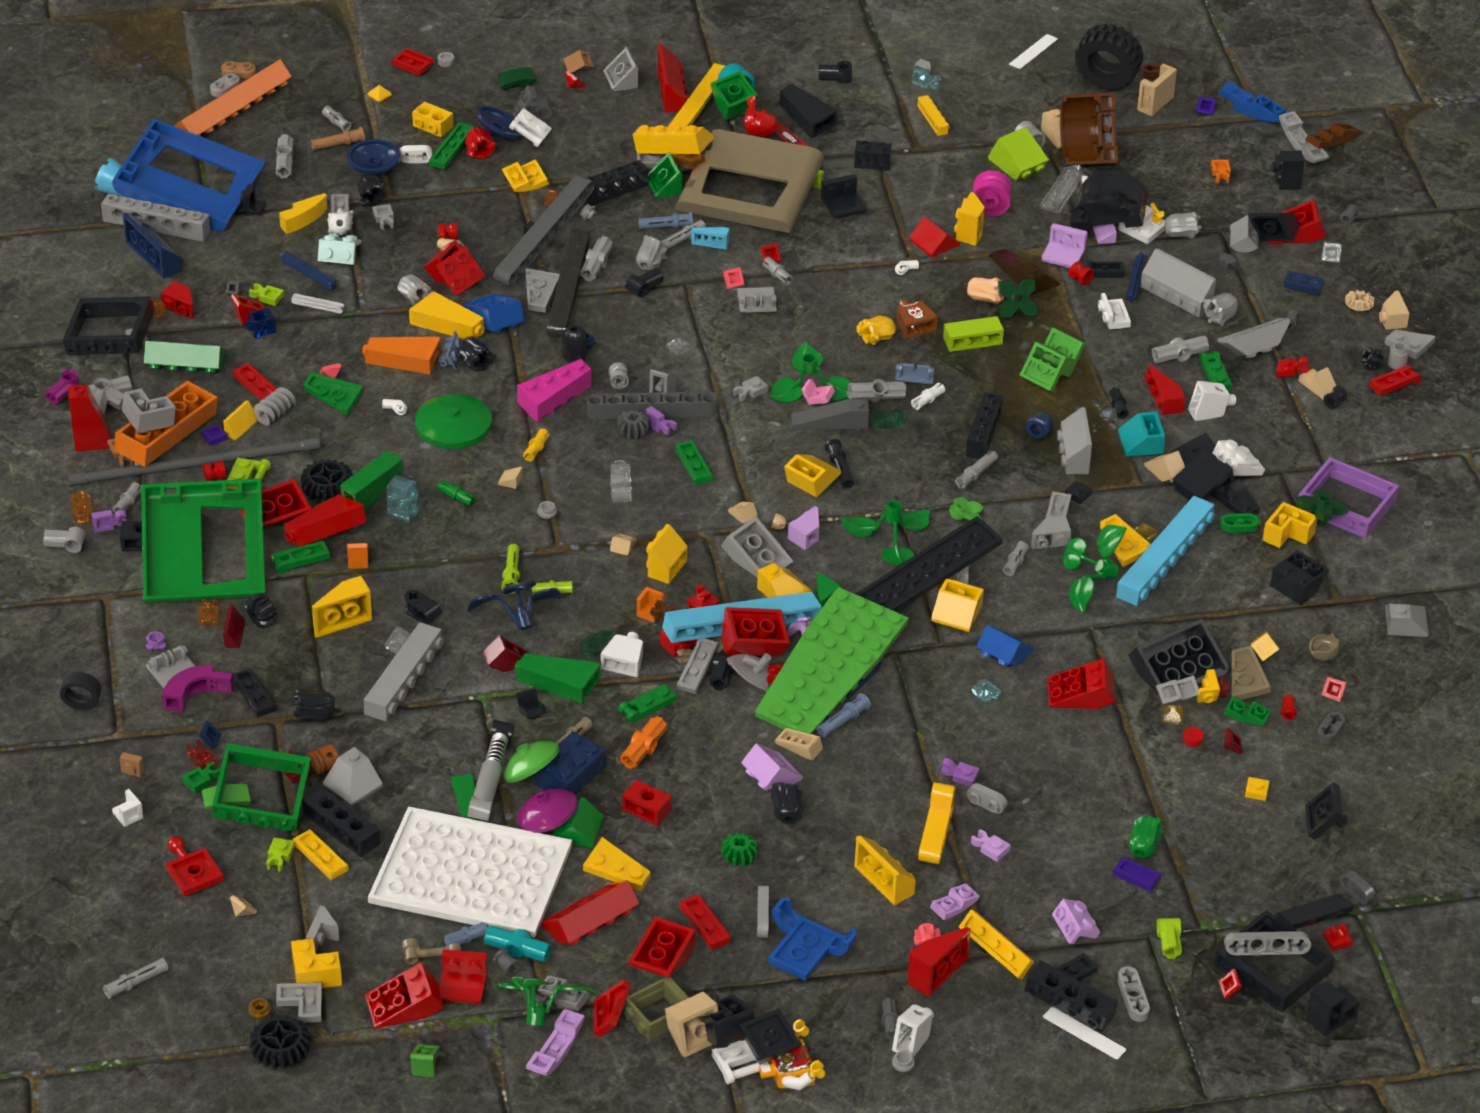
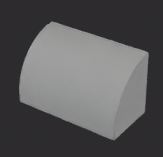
M1248 215L1230 225V247L1238 252H1251L1258 249V234Z

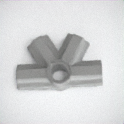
M129 376L112 380L98 378L92 385H88L103 414H105L107 404L122 410L123 393L132 391Z

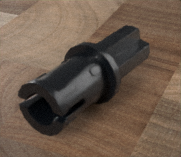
M1113 387L1109 391L1112 399L1111 405L1115 408L1117 417L1124 419L1129 415L1126 408V400L1122 397L1120 389Z

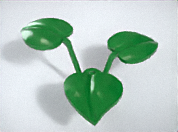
M805 341L792 358L793 368L801 372L798 382L796 383L791 378L779 379L774 383L770 397L780 403H792L799 400L803 395L802 388L799 385L802 382L804 373L813 375L817 372L823 385L833 386L835 392L830 399L831 401L847 399L848 385L851 382L840 376H833L826 382L820 371V366L823 363L822 355Z
M889 501L887 502L886 511H882V516L877 524L872 519L866 517L847 518L842 516L841 520L848 533L857 537H868L872 535V531L878 530L885 518L887 523L894 525V549L887 548L883 550L882 559L892 565H901L912 558L914 554L909 548L897 547V524L905 525L909 530H924L929 525L930 510L902 513V503Z
M1107 525L1101 530L1097 538V545L1100 547L1098 552L1104 559L1097 562L1083 556L1087 550V544L1083 539L1073 538L1067 543L1063 552V565L1066 569H1076L1080 565L1081 559L1094 564L1095 570L1098 573L1095 575H1083L1081 580L1076 579L1072 583L1069 599L1077 610L1086 613L1087 605L1095 588L1092 578L1105 579L1107 577L1113 579L1117 576L1119 567L1108 557L1116 550L1127 529L1126 527Z
M515 976L511 977L512 982L497 983V990L502 988L520 989L526 993V1024L544 1026L545 1013H549L558 992L585 990L595 997L597 994L594 990L579 984H559L555 987L546 1007H544L543 1002L535 1001V985H548V982L536 978Z

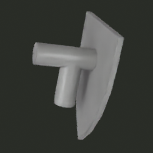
M765 653L762 658L748 654H737L727 658L730 665L741 677L756 687L768 691L767 675L769 673L767 669L771 660L769 654Z

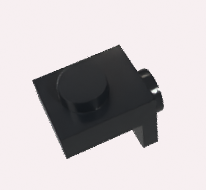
M248 184L245 190L241 192L240 200L242 201L243 212L260 215L266 206V202L256 200L255 185Z
M535 688L516 693L519 712L527 719H537L540 715L546 713V707L538 700Z

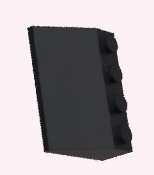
M1199 619L1137 646L1128 655L1137 673L1157 694L1156 685L1175 679L1178 681L1194 676L1197 685L1201 686L1206 670L1214 669L1217 678L1231 672L1203 619Z

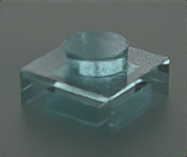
M985 680L973 687L971 694L986 705L1000 697L1001 690L989 680Z

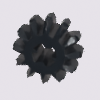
M258 593L246 601V613L258 628L264 629L276 621L278 617L276 608L265 594Z

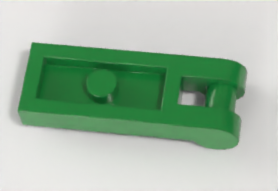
M1213 351L1212 354L1200 353L1199 360L1208 381L1223 384L1227 391L1231 390L1232 383L1220 359L1219 351Z
M319 541L274 553L271 556V561L275 565L277 573L284 574L289 569L330 559V552L325 542Z
M663 684L629 702H622L618 710L623 715L626 714L627 719L631 723H635L676 702L677 695L667 685Z

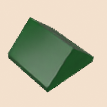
M670 152L649 172V185L658 199L682 193V173Z
M582 797L578 799V807L574 815L567 822L555 828L552 836L571 839L573 845L593 848L604 820V815Z

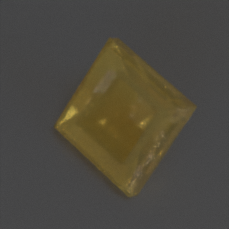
M1144 522L1134 529L1147 541L1158 534L1157 530Z
M1163 705L1162 722L1182 724L1184 708L1177 705Z

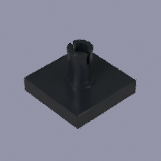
M1334 782L1305 805L1308 836L1314 840L1333 824L1342 828L1348 821V817L1343 815L1340 786Z
M780 1009L739 1025V1031L759 1065L800 1049L801 1044Z

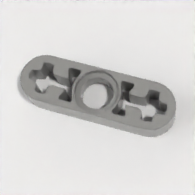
M758 886L757 938H768L769 886Z
M1122 967L1118 972L1117 981L1129 1017L1137 1022L1145 1021L1149 1016L1150 1006L1139 974L1133 967ZM1135 991L1139 993V996L1132 997L1128 992Z

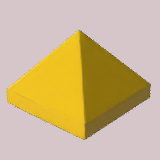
M378 85L368 92L367 95L381 102L392 96V93Z

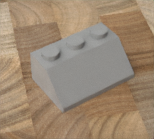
M1081 407L1063 420L1060 430H1057V442H1060L1059 454H1062L1061 466L1065 467L1066 474H1089L1092 442L1086 409Z

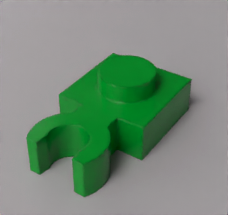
M210 762L203 770L197 767L183 775L182 783L193 793H197L211 785L212 779L219 778L221 768L215 770V763Z

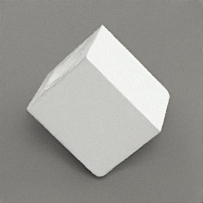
M130 789L125 791L126 802L112 809L113 814L124 827L143 818L142 804Z

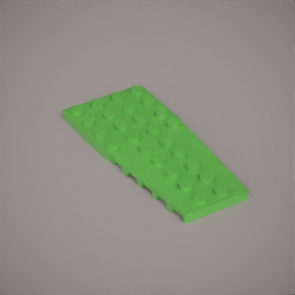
M838 587L808 625L756 708L755 716L781 729L789 728L812 734L827 716L830 717L834 713V708L846 700V695L851 690H855L861 678L864 679L880 662L908 624L909 618Z

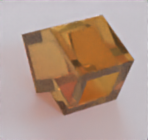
M546 191V207H549L557 198L558 191Z

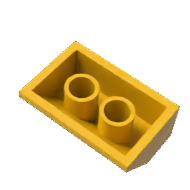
M861 835L857 836L854 867L893 905L915 895V877L908 873L901 863L895 860L876 841Z

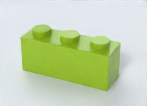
M998 316L944 324L943 339L949 352L1003 344L1004 329Z

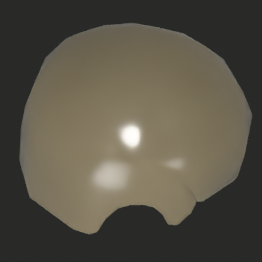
M1333 633L1329 635H1316L1310 640L1309 651L1311 655L1323 662L1332 660L1340 651L1339 638L1336 639Z

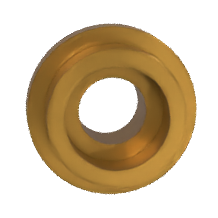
M256 998L249 1005L248 1012L252 1018L263 1019L271 1013V1006L267 1000Z

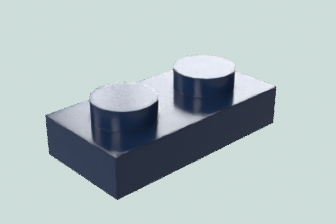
M1288 271L1283 287L1319 295L1324 279Z

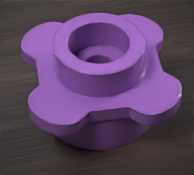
M158 631L149 633L146 636V649L159 650L166 648V643H164L166 636Z

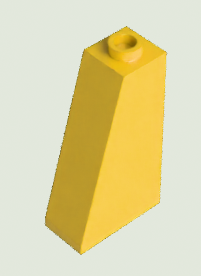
M432 292L409 309L410 324L451 336L456 331L458 337L462 339L470 336L478 338L485 333L484 318L436 292Z

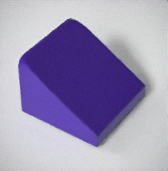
M1199 96L1196 113L1213 116L1217 104L1216 99Z

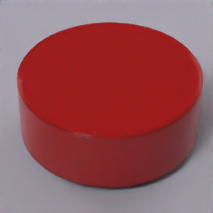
M1189 727L1184 730L1183 742L1186 745L1197 747L1203 743L1204 733L1201 729Z

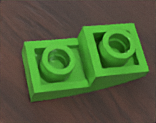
M247 784L225 785L221 804L248 806L251 800ZM217 786L202 790L205 809H212Z

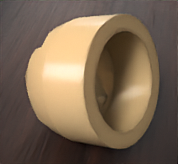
M776 513L771 528L775 530L785 528L787 523L785 517Z

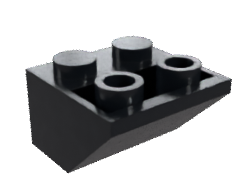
M1297 550L1273 568L1270 586L1302 605L1314 596L1329 569Z

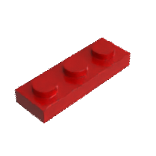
M249 363L233 370V377L260 401L277 389Z
M699 894L679 902V908L711 950L730 943V935Z

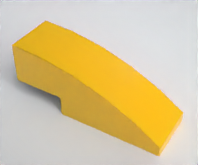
M324 193L292 203V209L279 212L280 227L285 234L295 232L318 219L327 210V195Z

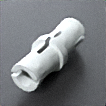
M937 383L930 389L923 390L921 395L911 400L912 407L915 410H919L924 405L934 402L936 397L945 393L944 385Z

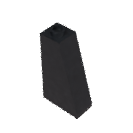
M793 84L780 90V106L810 138H814L836 125V109Z

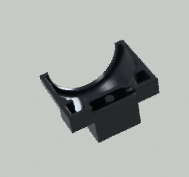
M1118 170L1100 171L1089 176L1079 189L1075 212L1071 214V228L1090 232L1091 226L1123 222L1125 228L1143 226L1148 199L1146 188L1134 176ZM1123 200L1128 202L1130 205L1124 208Z

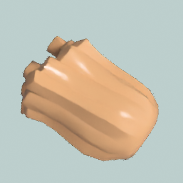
M996 277L993 279L972 278L968 283L967 294L973 300L999 304L1003 301L1004 296L998 292L997 282L1002 280Z

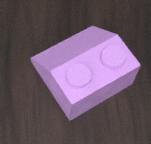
M757 743L741 762L747 768L746 773L759 781L758 785L766 791L771 790L772 784L776 782L790 783L792 785L803 779V776L780 752Z

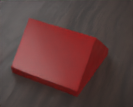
M923 217L909 237L913 244L931 258L960 245L958 240L926 217Z

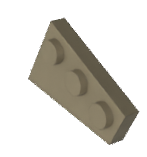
M1252 646L1232 650V696L1239 700H1244L1271 693V686Z

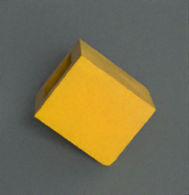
M1268 631L1251 642L1252 648L1262 661L1279 650V646Z

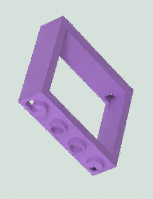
M1329 457L1298 494V497L1302 495L1313 496V492L1320 489L1328 478L1331 477L1384 499L1369 518L1349 510L1347 514L1342 516L1333 514L1332 519L1327 522L1366 539L1396 502L1399 485Z

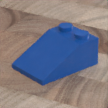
M494 293L463 303L464 308L484 318L485 330H489L492 333L501 332L504 327H516L518 323L525 321L519 299Z

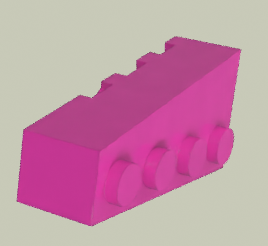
M579 359L517 385V403L539 423L542 421L543 416L552 414L556 407L565 405L569 398H575L591 387V368L582 359Z

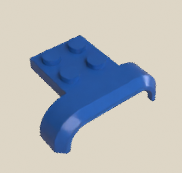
M790 898L780 899L772 909V915L778 927L787 935L768 957V964L806 981L827 954L841 956L849 950L856 940L855 928H851L848 935L839 934L799 915L793 909Z

